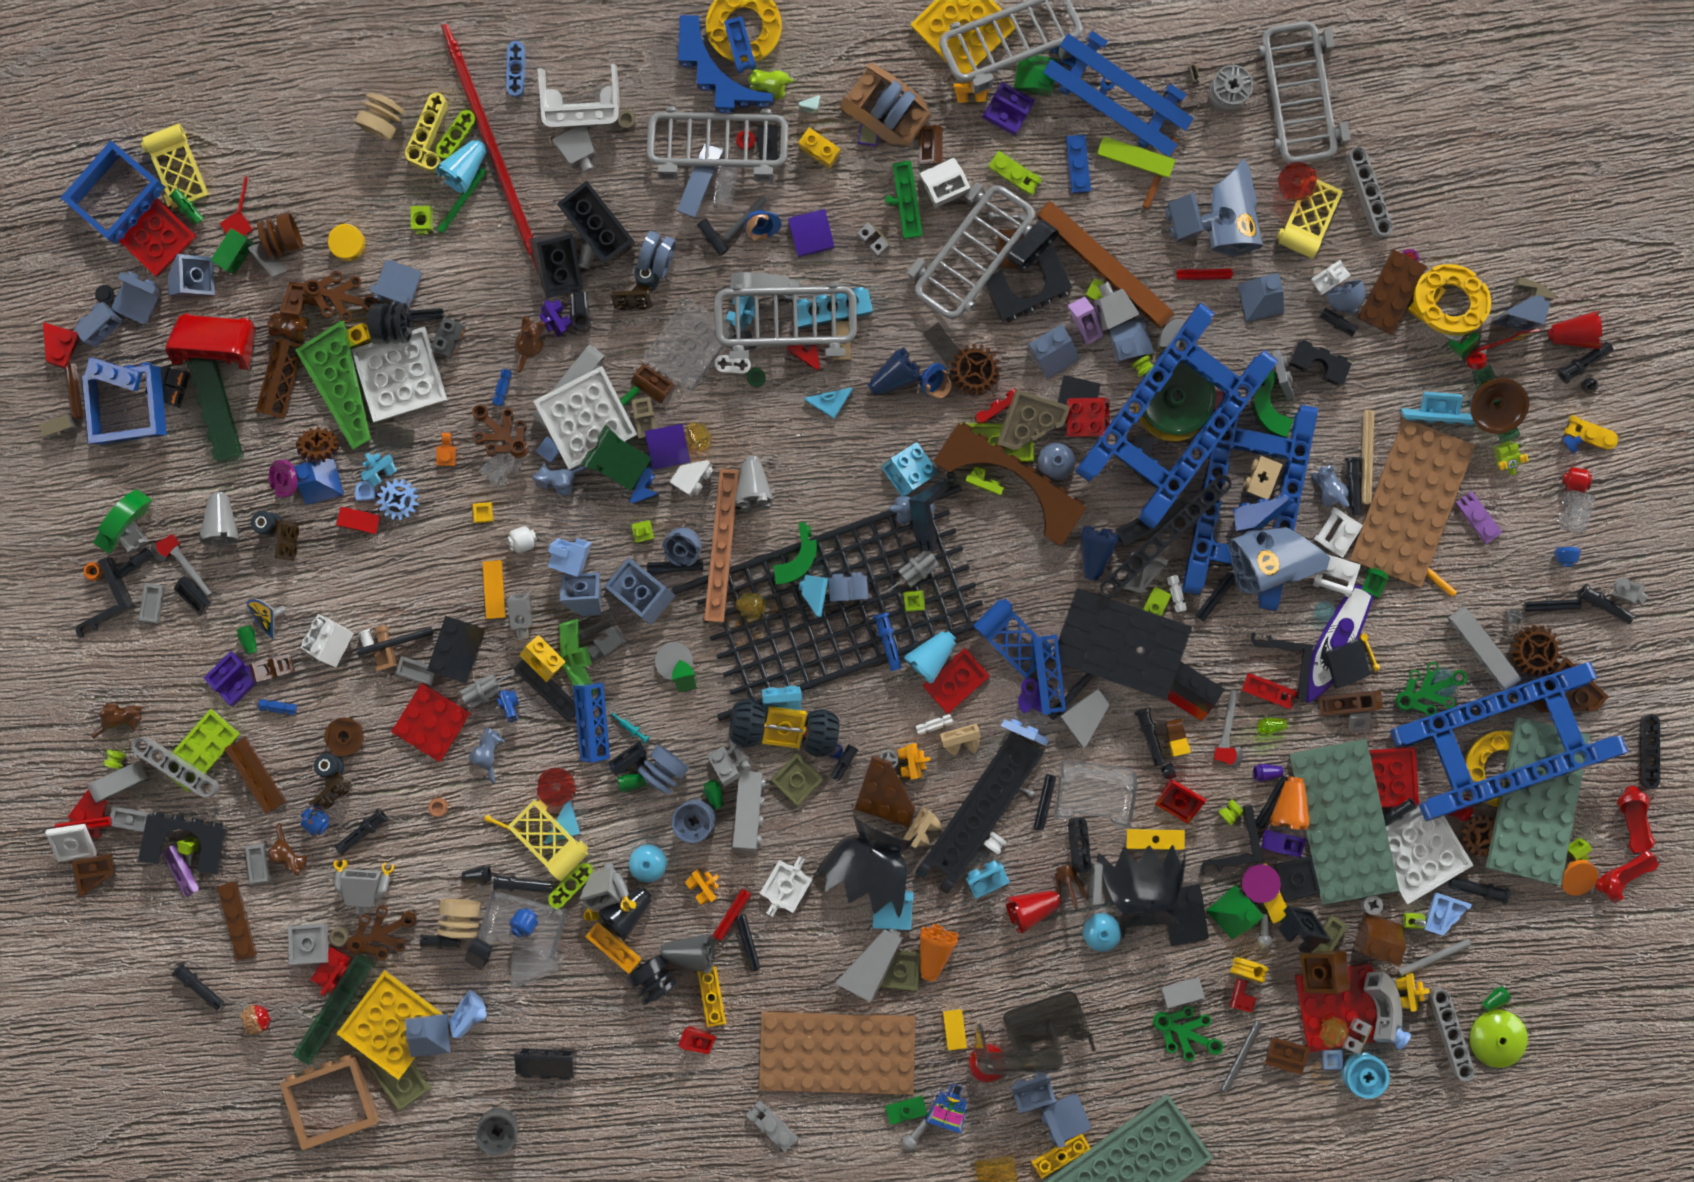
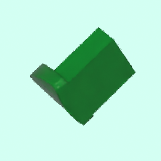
M1474 331L1462 344L1451 339L1447 342V345L1460 358L1464 359L1480 344V335Z
M1368 568L1366 571L1368 572L1362 584V590L1379 598L1386 582L1389 580V575L1382 570Z
M679 660L672 672V681L675 682L678 692L697 689L693 669L686 662Z

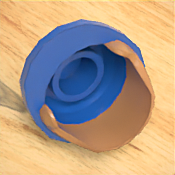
M763 210L749 213L745 220V233L754 242L757 239H767L780 230L782 225L781 219L777 214Z
M934 363L928 369H925L920 379V387L923 393L928 397L943 398L948 395L952 388V383L946 368L940 363Z

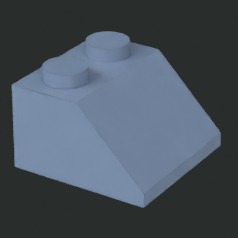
M1194 193L1185 195L1167 204L1165 215L1167 220L1170 219L1172 225L1170 227V234L1172 238H1175L1176 242L1196 238L1202 233L1204 228Z
M104 302L93 306L92 312L87 317H82L74 328L83 342L97 347L124 322Z
M1062 324L1028 345L1029 351L1047 379L1080 360L1073 341Z

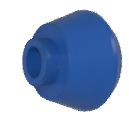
M1578 547L1556 548L1554 555L1557 562L1562 564V567H1574V563H1578L1581 550Z

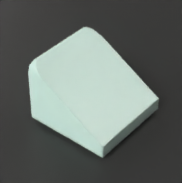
M820 96L799 102V110L814 114L818 113Z

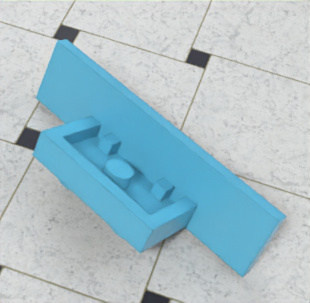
M1423 392L1420 409L1401 408L1400 411L1408 421L1421 419L1430 423L1443 421L1447 424L1460 422L1468 426L1475 424L1471 413H1460L1463 400L1461 394Z

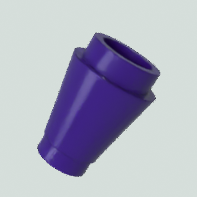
M1259 763L1253 767V777L1255 781L1259 782L1283 777L1282 766Z

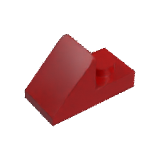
M802 345L787 346L786 350L819 372L820 362L816 345H811L807 352L804 351L806 348Z
M688 1026L683 1031L678 1047L709 1055L716 1036Z

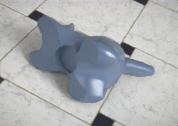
M543 463L532 479L536 481L535 486L542 489L554 487L558 494L566 496L573 492L575 474L583 472L587 467L581 465L571 470L550 471L545 463Z
M1331 465L1321 467L1318 473H1312V480L1322 489L1321 502L1326 507H1332L1333 504L1338 502L1344 507H1349L1347 501L1349 497L1348 489L1338 480Z
M908 496L897 497L895 499L896 505L889 507L891 512L897 513L896 520L900 524H907L912 520L909 504L910 497ZM934 503L930 504L932 519L934 518L932 513L935 510Z
M486 727L480 737V746L472 749L469 759L472 764L488 770L489 780L495 784L496 780L493 770L494 749L499 743H504L505 740L501 738L498 731H492L491 728Z

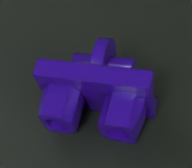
M547 300L541 307L543 313L539 317L541 321H544L548 332L553 330L556 336L560 337L571 327L572 321L568 316L560 319L557 313L563 311V306L559 300L551 303Z

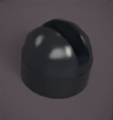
M1587 378L1582 382L1581 388L1585 393L1590 394L1598 389L1599 384L1594 378ZM1593 382L1594 386L1588 389L1586 386Z
M1172 763L1162 767L1161 773L1164 778H1176Z

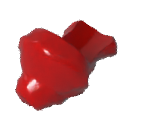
M1630 785L1625 788L1622 796L1617 799L1616 804L1625 815L1627 829L1630 833L1628 848L1631 852L1637 854L1649 851L1654 847L1655 840L1651 834L1647 819L1650 798L1647 794L1640 792L1636 786Z
M1650 851L1642 852L1631 862L1605 873L1597 880L1596 890L1603 892L1612 903L1622 901L1624 898L1622 892L1626 884L1644 873L1654 872L1659 866L1657 857Z

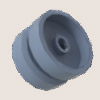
M896 80L892 82L888 89L884 90L870 113L879 120L888 112L889 114L884 120V125L891 130L916 98V95L909 90L905 91L901 98H898L903 85Z
M650 230L641 248L637 268L646 271L649 269L650 264H653V273L657 275V278L664 279L674 256L676 239L666 236L661 242L660 233Z

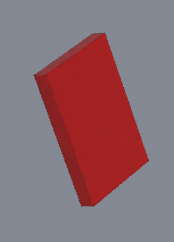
M964 648L942 667L932 684L926 682L922 687L948 715L985 682L990 675Z

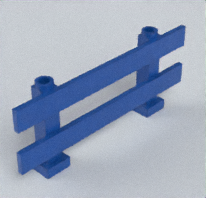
M1090 31L1085 37V40L1088 41L1086 45L1067 33L1059 47L1077 58L1070 71H1068L1051 59L1043 73L1060 84L1058 90L1068 96L1072 92L1139 137L1137 143L1140 146L1147 148L1148 145H1151L1167 157H1170L1177 143L1160 133L1159 129L1167 119L1182 130H1187L1194 118L1175 105L1176 102L1183 101L1187 94L1174 85L1169 84L1163 91L1166 96L1162 97L1097 53V50L1103 49L1108 41L1094 31ZM1089 66L1153 109L1155 113L1148 124L1080 79L1086 67Z

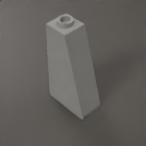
M893 928L884 930L839 978L836 984L869 1002L873 1001L904 939L900 936L901 933Z

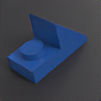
M647 467L644 469L629 500L630 503L637 504L659 496L658 493L646 488L647 485L651 486L655 478L652 475L653 470Z

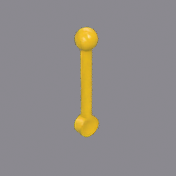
M1365 633L1361 634L1360 639L1364 641L1373 663V670L1379 671L1380 665L1376 663L1367 641L1368 635Z
M490 815L484 817L485 822H491L510 830L507 827L508 825L492 819Z

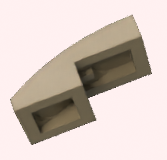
M1522 277L1514 280L1513 288L1531 291V297L1534 295L1542 296L1549 302L1555 299V294L1535 281Z
M650 397L631 400L639 440L646 439L645 431L657 429Z

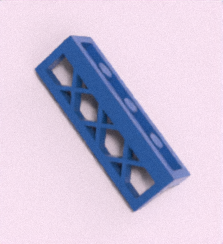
M1057 634L1034 637L1042 715L1066 711ZM1054 639V648L1050 653L1043 648L1042 640ZM1049 657L1053 658L1057 664L1052 672L1045 667V662ZM1051 676L1059 681V686L1055 691L1048 687L1047 684ZM1056 695L1061 699L1062 707L1050 708V699Z
M603 683L573 685L580 761L593 763L610 759ZM597 688L598 695L594 700L591 689ZM596 707L600 713L597 719L593 716V711ZM597 726L601 728L599 737L595 735ZM599 745L603 747V755L597 756Z

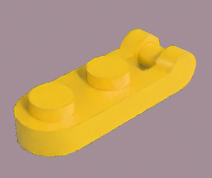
M1570 415L1568 420L1570 422L1569 426L1565 428L1563 433L1566 436L1570 435L1572 438L1579 435L1583 442L1604 450L1613 449L1618 444V436L1615 432ZM1577 426L1581 427L1579 432L1575 431Z

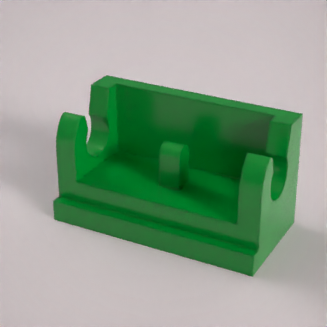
M230 228L211 261L235 275L250 252L248 247L255 243Z

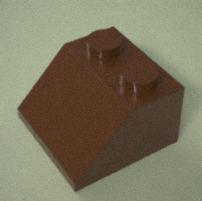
M1321 951L1300 954L1304 993L1338 994L1350 990L1346 951Z

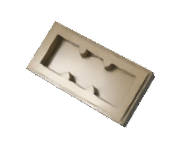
M836 321V336L848 335L849 321ZM851 342L840 344V348H845V356H832V360H851Z

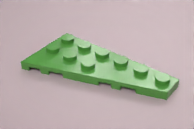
M340 321L296 349V352L351 448L355 450L370 441L371 437L345 323Z

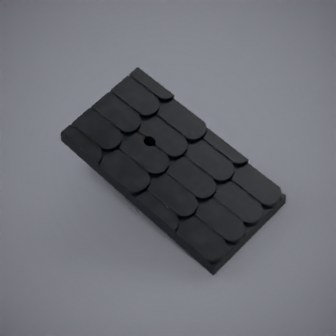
M1076 588L1058 638L1060 663L1167 700L1193 627ZM1138 647L1142 648L1141 654L1137 652Z

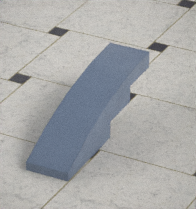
M706 144L700 153L699 159H705ZM710 146L709 159H720L723 150ZM694 167L677 212L696 218L717 167Z

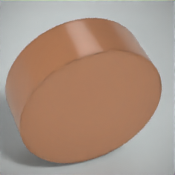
M435 798L430 801L428 811L434 817L444 816L448 811V803L443 798Z

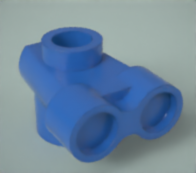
M515 690L499 692L500 698H497L500 709H505L504 712L508 722L518 720L514 707L520 704Z

